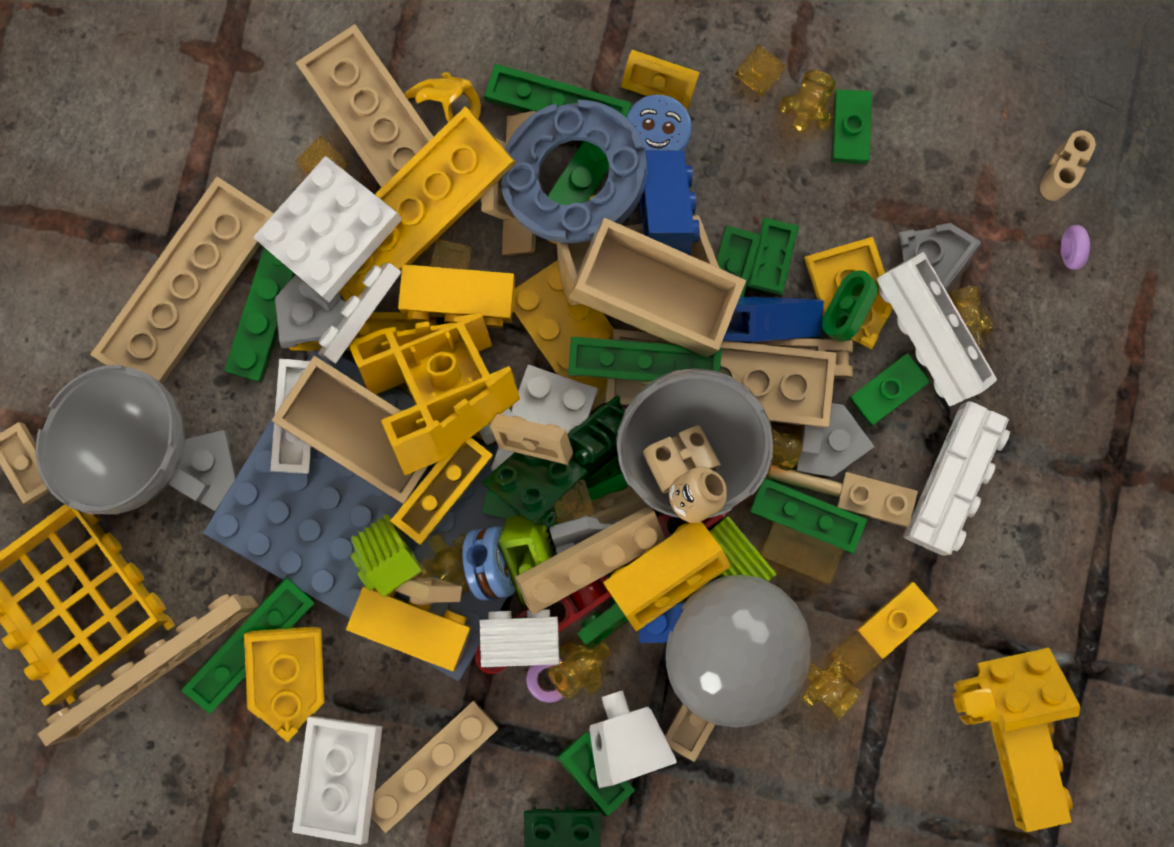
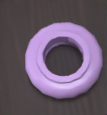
M1071 225L1065 230L1061 240V256L1067 268L1078 270L1084 267L1088 261L1090 238L1083 226Z
M560 658L559 664L531 665L528 669L526 677L527 687L532 696L540 701L547 703L559 701L571 689L573 680L571 669ZM545 668H554L560 675L561 684L553 690H544L539 685L538 674Z

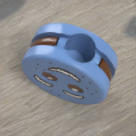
M650 95L642 98L632 106L626 118L638 132L644 150L684 151L685 153L691 136L692 124L686 108L679 101L666 95Z
M501 526L489 527L484 530H472L466 535L463 543L462 558L465 577L471 592L479 600L508 597L516 591L498 544L499 536L503 531Z

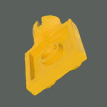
M1050 648L977 663V677L960 680L953 684L956 690L953 693L956 711L967 714L959 716L965 725L995 721L1002 726L1004 732L1077 717L1080 713V705Z

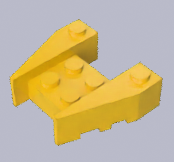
M482 313L454 317L453 323L431 326L430 321L416 323V329L398 332L396 327L384 328L356 339L349 344V348L369 391L376 395L406 382L414 399L415 406L381 420L404 476L442 460L493 421L496 414H502L520 400L510 366L489 374L478 353L492 346Z

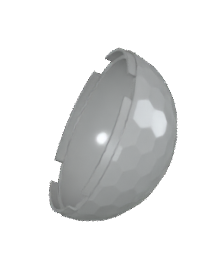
M122 365L98 367L70 381L49 404L48 407L52 409L49 412L43 430L38 429L36 461L40 476L47 489L62 503L88 514H119L137 509L154 499L164 490L175 475L182 460L185 441L182 415L176 401L167 388L148 373Z
M697 368L667 373L642 388L625 410L617 434L619 465L627 483L647 505L655 510L680 518L670 504L669 492L662 493L642 451L658 441L668 437L673 438L679 432L697 425L702 427L721 463V467L715 472L723 478L727 488L726 503L723 509L710 517L731 511L732 507L753 495L766 477L773 452L770 421L764 407L751 390L729 375Z
M748 575L725 576L713 580L698 589L681 607L684 610L673 631L669 632L667 640L666 667L675 694L697 717L715 725L740 728L757 725L777 716L793 702L801 691L811 663L812 644L809 629L797 604L778 586L762 578Z

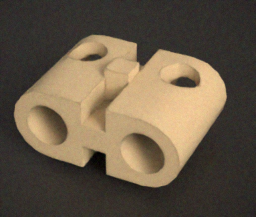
M1083 130L1076 131L1056 149L1049 162L1051 167L1046 170L1040 184V192L1047 200L1057 201L1078 185L1086 170L1083 166L1089 162L1095 149L1096 143L1092 134Z
M700 425L679 432L673 438L668 437L658 441L642 451L662 493H668L670 485L676 478L697 466L707 467L713 471L721 467V463Z

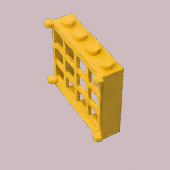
M66 504L0 552V573L20 559L34 578L33 582L14 596L0 578V623L8 633L2 638L3 644L9 650H20L30 664L24 668L26 676L32 681L41 680L50 692L41 699L44 706L59 704L64 699L71 705L78 700L74 691L161 625L167 631L175 626L172 619L163 613L166 607L162 600L153 592L149 594L141 583L144 580L141 571L133 563H127L120 554L123 548L119 541L111 533L108 532L106 534L98 523L101 521L100 515L84 513ZM75 517H78L92 538L71 553L56 531ZM49 537L64 559L41 574L27 553ZM95 545H98L112 566L91 581L76 560ZM69 566L84 587L62 603L47 581ZM118 572L133 594L111 609L97 590V587ZM40 587L55 609L33 624L18 603ZM90 594L104 616L82 631L68 609ZM138 600L150 618L128 633L117 616ZM58 616H61L75 637L53 653L38 631ZM110 622L121 637V640L100 655L88 637ZM81 644L92 659V662L71 677L59 659Z

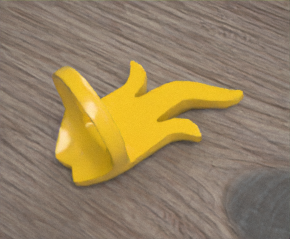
M449 72L441 73V78L424 80L404 93L407 99L415 97L417 104L425 100L442 102L448 122L454 118L452 102L462 93L468 97L472 113L478 119L481 114L480 98L474 90L472 83L468 79L452 77Z

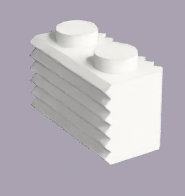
M543 609L535 614L527 610V618H512L511 611L488 612L489 619L480 620L481 667L553 665L560 663L558 617H550V609Z

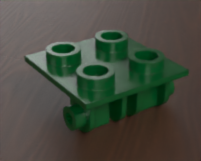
M618 395L605 405L600 406L594 414L580 425L572 428L567 434L573 450L571 459L588 471V474L571 489L573 491L599 471L613 457L618 455L617 434L625 413L621 410L620 397Z
M514 452L481 483L531 523H537L540 526H550L556 519L553 505L586 476L588 471L571 458L566 465Z
M532 806V810L524 811V847H600L601 811L593 810V807L570 811V806H566V811H559V806H555V811H552V809H536V806Z

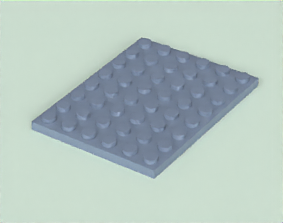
M312 351L306 360L311 361L313 356H316L367 389L358 366L343 357H340L335 364L318 354L319 351ZM396 387L376 394L400 411L416 405L412 396ZM270 420L203 534L281 579L288 576L302 591L350 618L362 587H365L357 574L359 569L350 557V554L355 551L351 538L352 536H357L358 531L364 532V527H370L371 523H376L377 518L382 519L383 514L393 518L403 504L312 446L309 474L271 472L274 423ZM475 436L471 438L493 454L492 460L423 545H419L401 530L422 569L421 574L462 587L460 602L433 603L430 608L431 611L443 616L446 609L466 616L465 624L473 627L457 670L452 672L424 661L457 681H460L480 645V620L489 619L488 612L500 611L508 598L477 599L471 592L464 573L462 551L466 535L472 530H484L495 526L505 527L504 524L506 523V519L482 513L488 488L481 482L493 472L491 467L498 450V445L495 443L486 445L484 440ZM433 463L426 468V470L424 471L423 475L417 482L416 486L414 487L408 498L419 486V484L424 480V478L428 475V473L432 470L436 463ZM396 592L394 596L407 602L410 599V596Z

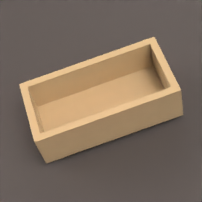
M604 218L595 231L568 298L708 358L720 349L746 280Z
M313 356L271 420L402 504L405 503L428 467L426 466L404 476L381 422L382 419L401 411L316 356Z

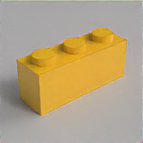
M402 264L398 309L403 315H407V320L427 322L430 320V317L444 318V323L446 324L453 323L454 317L482 313L487 328H503V323H512L515 276L513 273Z
M469 438L436 463L390 522L419 545H423L492 460L493 454L473 438Z
M702 522L686 523L678 527L673 535L660 544L646 549L643 555L634 562L617 569L603 584L637 632L730 568L731 565L721 546Z
M362 587L346 627L347 631L452 672L457 670L473 629L472 626L465 624L466 616L447 609L443 616L431 611V605L415 604L410 602V599L407 602L394 597L396 591L383 598L376 588L369 591L366 587Z
M990 721L1015 826L1026 832L1071 823L1069 811L1073 809V803L1069 791L1062 785L1060 772H1063V763L1059 752L1053 748L1050 736L1054 733L1053 723L1049 722L1004 732L998 722Z

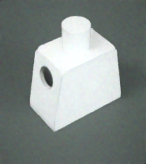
M623 690L601 697L608 720L592 724L589 729L599 788L612 786L677 763L649 707L630 712Z

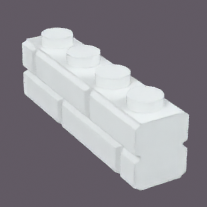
M924 252L876 278L880 285L879 292L881 297L893 307L898 316L897 323L900 330L904 334L909 335L916 347L915 353L918 361L923 366H927L934 379L935 391L940 397L946 399L949 406L982 393L997 381L996 376Z
M967 401L960 405L913 512L910 526L906 528L903 535L905 539L943 556L951 555L953 550L957 552L961 548L966 537V531L962 530L967 516L972 518L975 515L981 502V498L976 496L982 483L987 484L994 473L995 464L991 463L996 450L1001 451L1009 438L1010 431L1005 429L1009 421L1007 417L994 411H989L987 408L974 402Z

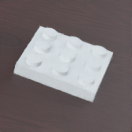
M325 156L253 238L326 301L330 302L401 222L402 217Z

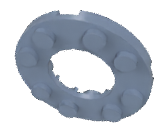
M577 100L578 103L558 107L556 103L549 105L526 119L513 133L506 145L505 150L517 163L502 177L501 190L503 197L520 224L543 239L559 243L590 241L604 218L618 224L623 223L636 208L642 197L647 181V158L639 134L625 116L612 107L599 102ZM572 140L587 141L598 146L607 155L610 165L608 179L601 192L592 197L590 201L584 203L562 205L549 199L542 191L539 181L540 168L547 154L558 145Z

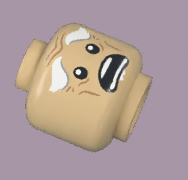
M697 466L673 481L669 487V500L674 512L681 519L689 523H699L723 509L726 503L727 488L723 478L717 472L707 467Z

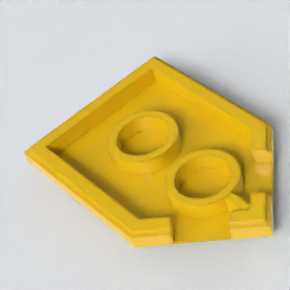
M869 237L805 256L804 261L816 298L824 300L823 316L841 281L851 272L865 271L877 282V296L859 331L851 338L872 350L886 320L893 310L891 304L884 301L879 292L880 285L876 278L883 275L885 271L874 238Z
M319 627L260 630L244 633L247 709L273 728L287 743L298 732V729L305 723L307 718L324 704L322 632Z

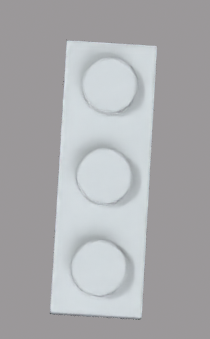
M384 263L380 268L374 265L362 281L366 285L358 298L353 295L346 302L340 312L344 315V318L336 328L331 325L318 343L323 346L318 352L320 356L336 364L400 275L401 271L391 263Z
M279 359L275 414L310 361ZM274 423L270 471L309 474L311 446Z

